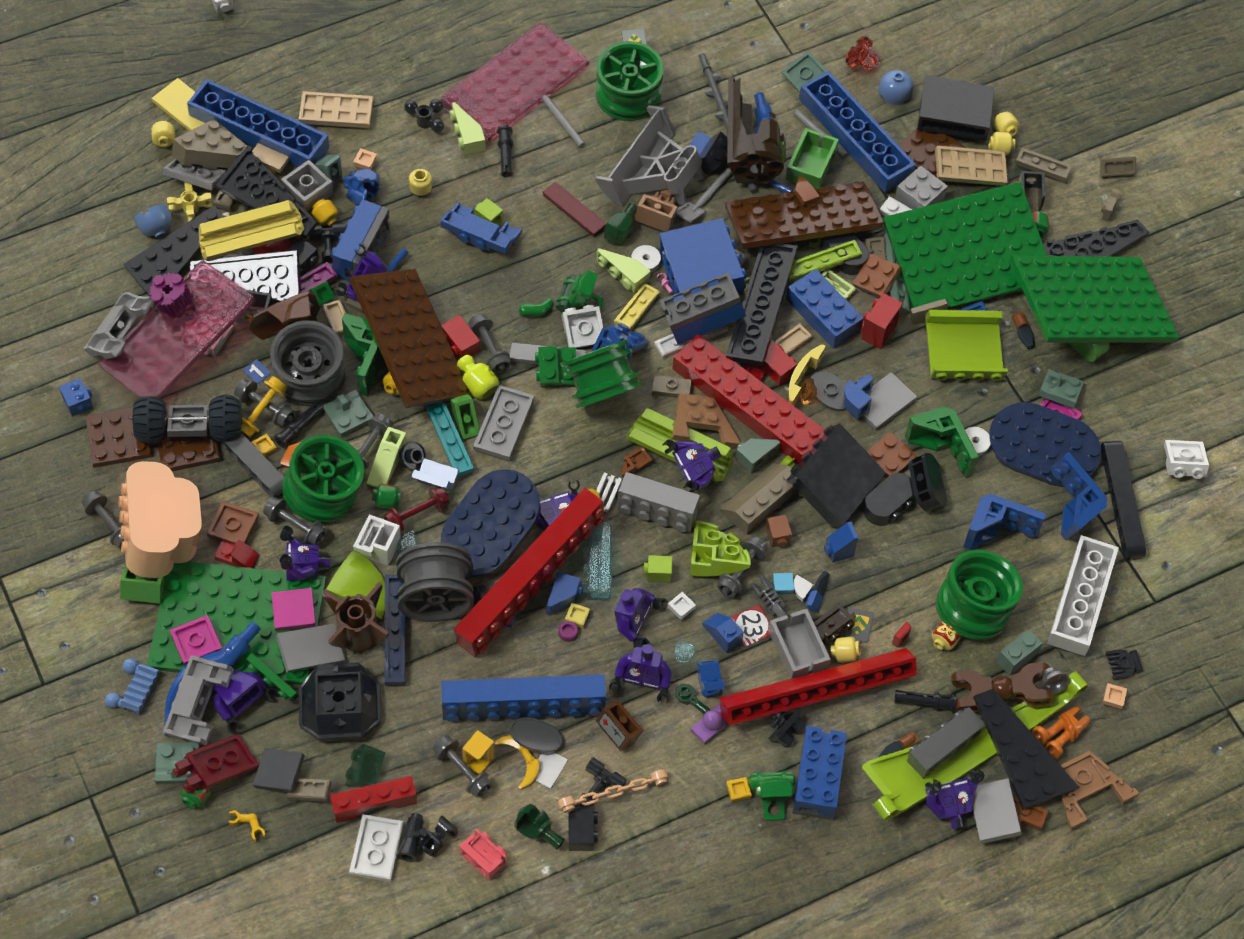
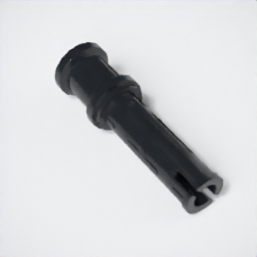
M508 125L497 128V134L499 135L497 145L501 153L502 177H506V171L508 172V177L512 176L511 148L513 140L511 139L513 129Z
M314 402L293 423L286 424L285 429L279 434L274 435L276 443L284 449L288 447V443L292 439L298 438L300 431L324 411L323 406L318 402Z
M895 690L894 703L930 706L934 710L941 708L955 712L956 694L950 696L941 695L939 692L924 694Z

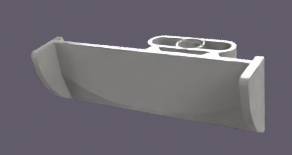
M648 105L647 111L651 119L608 178L596 176L595 181L606 196L622 207L632 194L668 189L674 195L677 205H684L685 201L688 200L683 190L692 177L696 181L702 180L705 177L701 168L702 160L695 146L689 145L683 149L671 140L675 135V131L664 107Z

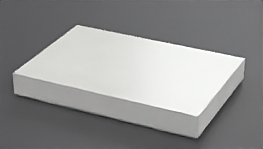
M363 814L349 875L391 882L404 821Z

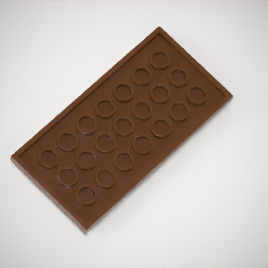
M864 182L820 187L815 189L820 196L818 201L804 206L797 196L793 195L794 192L725 202V208L742 249L884 228V221Z
M416 269L351 277L349 281L405 408L449 402L450 399L466 394L472 395L463 381V373L457 366L455 355Z

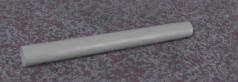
M544 95L541 98L576 144L580 148L583 147L585 142L551 99Z
M800 110L794 112V115L809 129L820 132L821 139L824 134L827 135ZM838 145L837 153L842 158L846 157L848 153Z

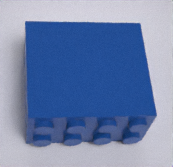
M723 218L659 233L660 256L668 280L671 283L673 294L729 272L738 295H743L744 289H746L744 281L746 279V272L744 268L741 269L740 256L738 253H735L734 239H730V229L728 224L725 225Z

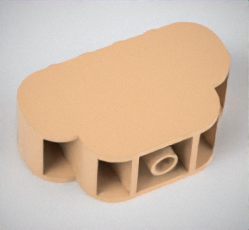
M146 461L134 463L127 470L125 483L121 484L122 496H119V508H122L119 521L123 523L120 537L124 538L121 545V553H125L126 566L133 574L145 578H160L171 572L174 563L187 562L196 553V546L202 526L199 491L191 481L184 478H175L173 472L164 464Z

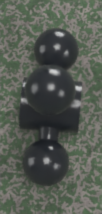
M433 99L429 106H418L413 100L405 103V111L408 114H416V121L419 127H430L435 133L443 131L444 122L441 119H432V113H439L443 109V103L439 99Z

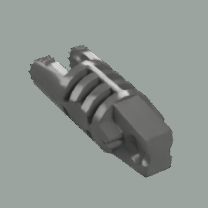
M764 574L759 577L766 587L764 590L761 591L754 582L750 584L772 616L776 614L778 617L786 615L790 617L784 609L786 606L785 602Z

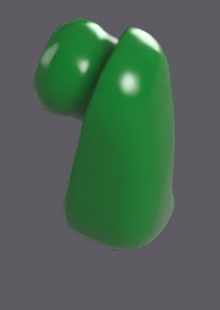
M547 298L541 304L524 303L519 307V314L521 316L541 317L551 309L554 302Z

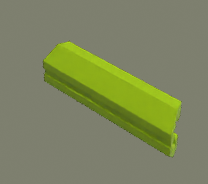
M646 408L633 423L626 435V439L676 462L673 456L675 451L666 454L664 451L669 447L662 445L666 440L671 439L674 420ZM688 428L690 437L687 441L697 442L698 444L702 443L706 451L717 446L722 456L712 461L715 471L711 480L715 482L724 481L732 466L733 452L731 448Z

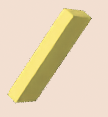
M644 283L614 320V324L623 323L630 327L629 330H632L660 295V291Z

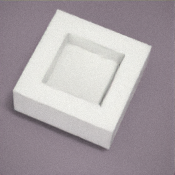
M683 592L668 603V608L680 620L696 607Z

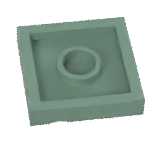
M808 50L781 72L800 93L802 85L826 73L828 70Z
M1048 369L1038 396L1074 408L1084 381Z
M356 390L345 395L341 394L337 396V399L323 405L324 413L340 437H344L368 425L369 419L374 418Z
M192 742L157 743L155 783L186 784L185 780L192 777L190 771L176 778L172 770L176 768V762L184 759L186 753L199 749V744Z

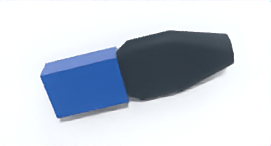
M823 571L815 583L814 591H811L807 598L806 606L811 612L818 611L823 599L822 596L827 588L830 575L826 571Z

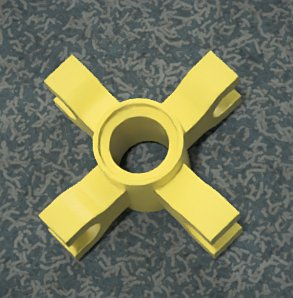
M184 182L185 191L181 194V198L167 197V203L170 212L183 209L187 214L189 222L195 218V213L199 211V207L210 208L213 206L211 193L197 196L196 192L193 191L192 184Z

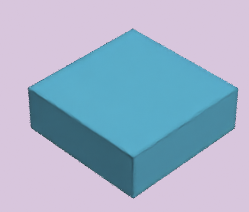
M773 573V586L778 594L794 593L793 573Z

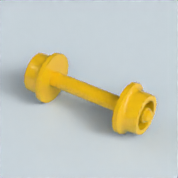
M274 376L269 381L264 382L270 390L249 418L246 420L242 417V434L249 438L255 432H259L253 424L276 394L282 398L285 397L288 386Z

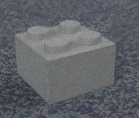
M310 160L281 179V184L286 188L287 192L307 212L313 209L312 206L321 199L326 200L334 194L332 181Z
M920 166L897 186L895 199L911 209H916L942 202L945 199L948 186Z

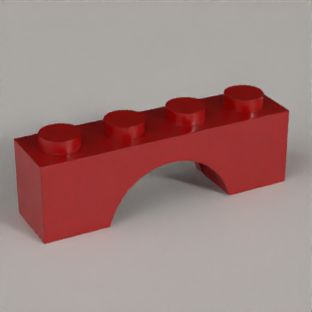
M412 776L330 795L336 823L356 819L364 811L379 806H393L398 809L417 804Z

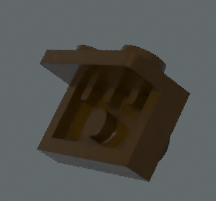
M838 604L816 620L814 624L823 644L826 645L830 641L833 643L840 637L842 632L851 630L855 625L856 614L854 612L849 614Z

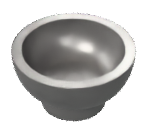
M1055 667L1046 669L1042 674V689L1050 690L1053 695L1062 692L1070 683L1069 676L1064 671L1057 670Z

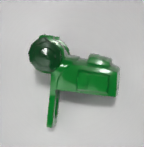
M588 270L579 276L570 275L563 282L564 286L561 294L556 301L557 310L563 313L568 308H583L586 305H590L587 301L588 299H595L601 310L604 298L592 293L598 275Z

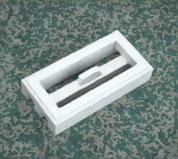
M604 473L596 491L600 496L605 482L608 481L601 497L604 504L612 483H615L608 503L604 507V512L609 513L622 478L618 477L616 479L615 476L611 475L610 477L607 473Z

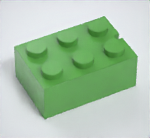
M805 128L787 166L785 180L797 184L798 178L802 176L814 189L820 188L836 155L839 139L824 134L821 147H818L821 133Z

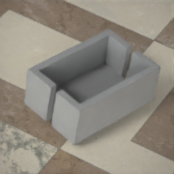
M808 609L790 614L789 627H787V615L770 620L769 634L790 679L807 675L809 672L814 673L828 669L830 657Z

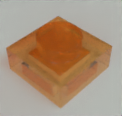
M806 378L800 386L802 404H809L817 395V388L812 378Z

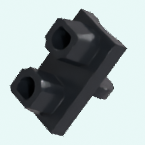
M797 709L794 713H790L786 719L784 718L787 715L785 711L780 714L770 715L773 721L770 726L773 729L777 725L779 727L768 739L772 743L777 741L782 746H787L793 740L787 729L790 727L797 734L805 726V723L799 717L802 713Z

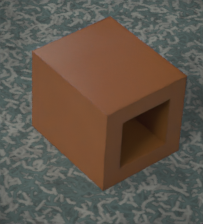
M781 515L767 518L766 531L771 547H785L790 544L792 533L787 516Z

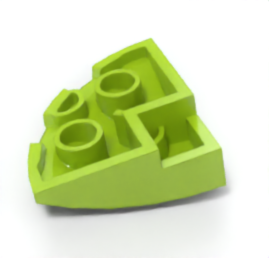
M695 520L689 576H719L750 568L749 553L747 549H743L740 546V540L735 535L719 531V527L714 524Z
M352 551L341 564L326 590L342 600L348 595L350 597L357 596L356 594L367 596L377 583L380 582L382 584V591L375 609L376 618L382 621L385 615V582L381 573L369 559L356 551Z

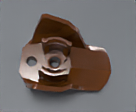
M307 291L278 302L254 315L248 327L255 336L263 340L277 335L286 326L295 322L305 320L318 322L317 314L320 306L316 295L313 292Z

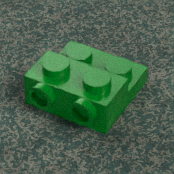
M538 347L539 352H535V363H539L540 370H536V382L540 381L541 387L575 385L572 376L564 375V372L567 370L565 366L561 367L560 363L576 358V347Z

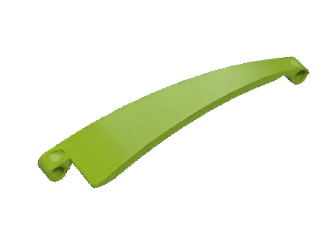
M1075 671L1069 675L1070 683L1066 689L1058 694H1054L1052 705L1032 708L1023 702L1010 709L1032 731L1036 726L1042 724L1083 693L1089 685ZM985 726L979 736L924 779L907 762L910 754L908 751L912 747L870 760L862 765V770L883 795L872 806L884 821H888L926 800L925 784L927 782L933 784V779L941 782V784L957 781L967 775L969 770L978 768L998 753Z

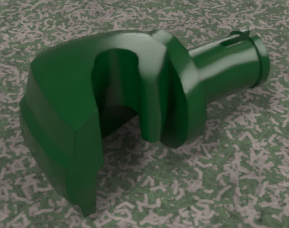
M629 203L624 212L619 211L608 220L604 229V238L608 243L621 246L630 237L635 224L633 216L637 211L636 204Z
M529 804L518 811L514 827L522 835L537 842L544 839L556 850L565 841L564 838L551 829L552 822L544 810L540 812L536 806Z

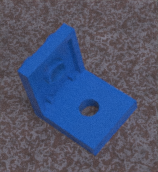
M620 323L602 328L592 351L628 339L629 343L626 344L627 349H632V352L628 353L627 356L628 360H630L634 351L647 348L650 341L646 340L643 334L639 332L634 333L629 330V326Z

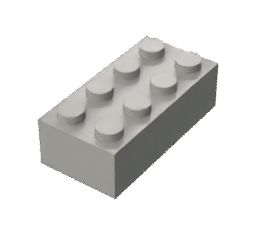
M626 472L618 491L617 510L627 515L638 516L642 520L657 522L661 526L675 528L680 532L691 533L698 514L700 495Z

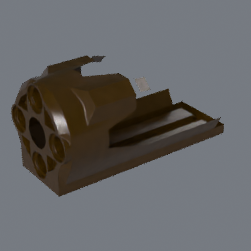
M734 76L728 77L727 163L737 184L744 182L767 184L780 175L784 169V163L786 162L784 134L780 136L779 124L772 119L762 120L757 134H752V104L743 103V97L740 93V78L735 81ZM769 112L770 117L776 118L774 113Z

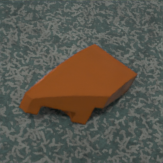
M802 176L798 178L793 195L797 196L803 206L818 201L820 196L812 185Z
M641 446L624 456V464L621 470L622 477L625 476L626 472L634 474L653 463L652 458L644 447Z

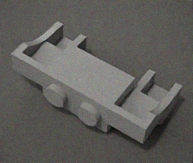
M191 655L163 732L169 736L186 739L189 742L206 746L213 726L201 721L214 685L227 688L234 668L227 664Z

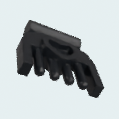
M1122 649L1106 651L1105 655L1109 656L1107 657L1108 660L1118 659L1109 662L1110 665L1117 664L1116 666H1111V670L1120 669L1112 671L1113 680L1132 676L1134 669L1136 673L1143 672L1137 650L1130 652Z

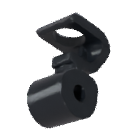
M442 815L439 817L435 831H428L427 835L419 840L418 846L431 857L441 849L443 845L441 840L445 838V833L449 831L452 835H456L458 833L457 828Z

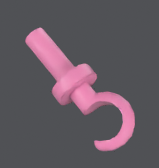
M665 273L658 274L657 279L661 276L665 277L661 280V286L666 288L669 294H673V290L670 287L671 283L667 280V275Z

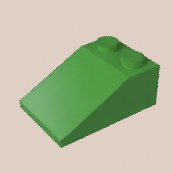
M125 565L120 580V599L160 604L166 576L160 578L140 577L133 574Z

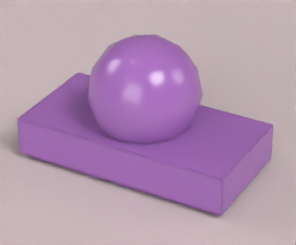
M720 704L713 710L707 711L703 718L691 727L690 731L704 745L728 725L721 715Z

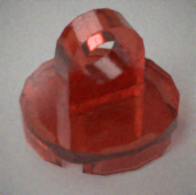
M863 36L857 40L855 47L852 46L849 49L845 62L850 68H856L861 65L865 69L871 70L879 65V57L871 50L873 41L867 36ZM868 57L872 59V64L869 63Z

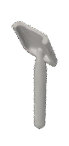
M726 169L699 198L695 205L687 202L677 208L676 215L687 222H692L703 215L705 211L700 207L706 203L732 174L731 169Z

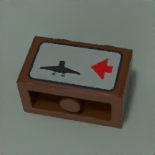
M619 700L603 708L596 719L597 724L620 751L635 744L644 731Z

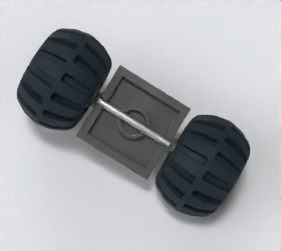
M231 395L217 396L210 401L209 415L208 405H169V414L167 416L166 404L162 399L154 396L141 397L133 404L134 437L142 443L153 444L163 440L166 437V433L168 437L207 436V425L209 423L210 435L213 439L219 442L235 440L242 433L243 416L241 401Z

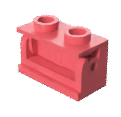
M476 829L475 834L469 836L459 845V854L490 881L507 864V853L501 846L498 845L496 847L485 832L481 833Z

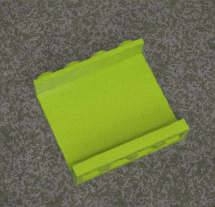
M929 310L925 321L930 378H936L937 380L955 379L958 381L964 379L1000 381L1004 379L1008 368H1003L999 331L1002 311Z

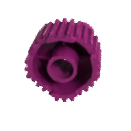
M168 273V275H156L153 278L149 295L156 308L163 312V314L166 313L168 317L170 315L172 317L174 315L178 316L180 310L183 311V308H187L186 305L192 303L190 289L179 274L172 273L170 275Z

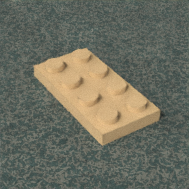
M303 91L298 120L304 124L370 128L373 96Z
M937 146L935 148L937 178L940 181L1006 186L1005 151Z

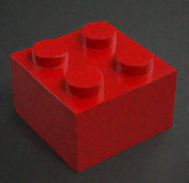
M885 293L879 299L876 298L873 302L872 310L867 311L864 315L863 321L865 322L861 327V339L881 349L898 324L903 303Z

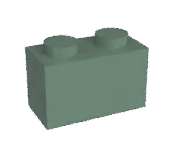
M1028 629L1000 651L996 662L1009 675H1012L1039 653L1042 642Z

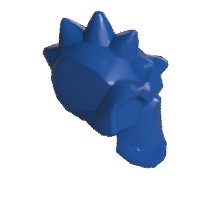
M362 169L357 172L351 171L350 176L343 178L346 183L344 187L348 189L346 198L351 200L355 206H359L362 200L367 201L374 198L380 189V175L368 169Z

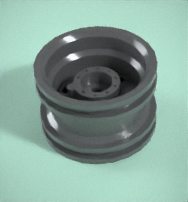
M299 321L286 326L274 338L270 351L273 376L288 386L285 392V399L301 406H312L314 402L323 404L337 395L345 381L342 342L330 327L316 321Z
M431 542L409 547L398 555L396 559L397 577L403 583L398 590V609L402 614L414 620L437 622L461 617L473 608V586L467 581L472 574L471 554L465 548L451 543Z

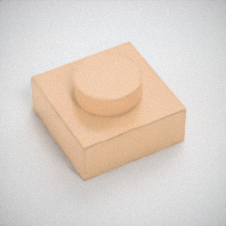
M360 148L353 164L355 167L371 170L377 160V154Z
M1107 683L1102 704L1122 709L1127 689Z

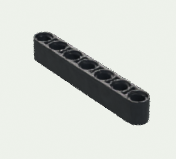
M1102 442L1101 456L1123 557L1125 559L1143 558L1146 555V545L1123 442Z

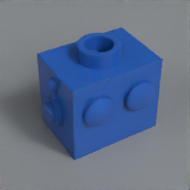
M81 378L59 386L62 398L71 416L93 408L91 402L92 393L88 386H84Z

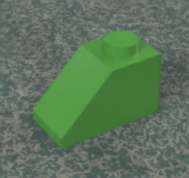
M468 394L450 399L461 438L466 439L477 436L480 429L473 399Z

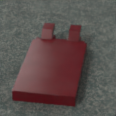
M239 734L186 753L183 760L175 763L176 768L172 772L177 778L190 771L192 777L185 780L187 784L183 785L185 792L190 793L199 787L207 790L258 769L259 764Z

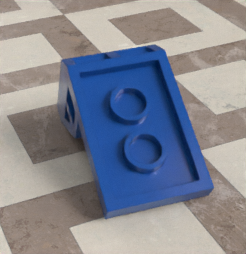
M1069 452L1049 468L1054 477L1059 479L1065 486L1066 491L1074 497L1063 508L1061 535L1065 540L1107 507V496Z
M993 494L983 496L979 501L963 547L971 550L996 538L1000 525L1008 530L1023 533L1027 537L1038 538L1046 513Z

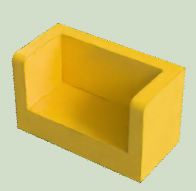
M478 730L462 748L463 761L477 775L481 774L494 759V741Z

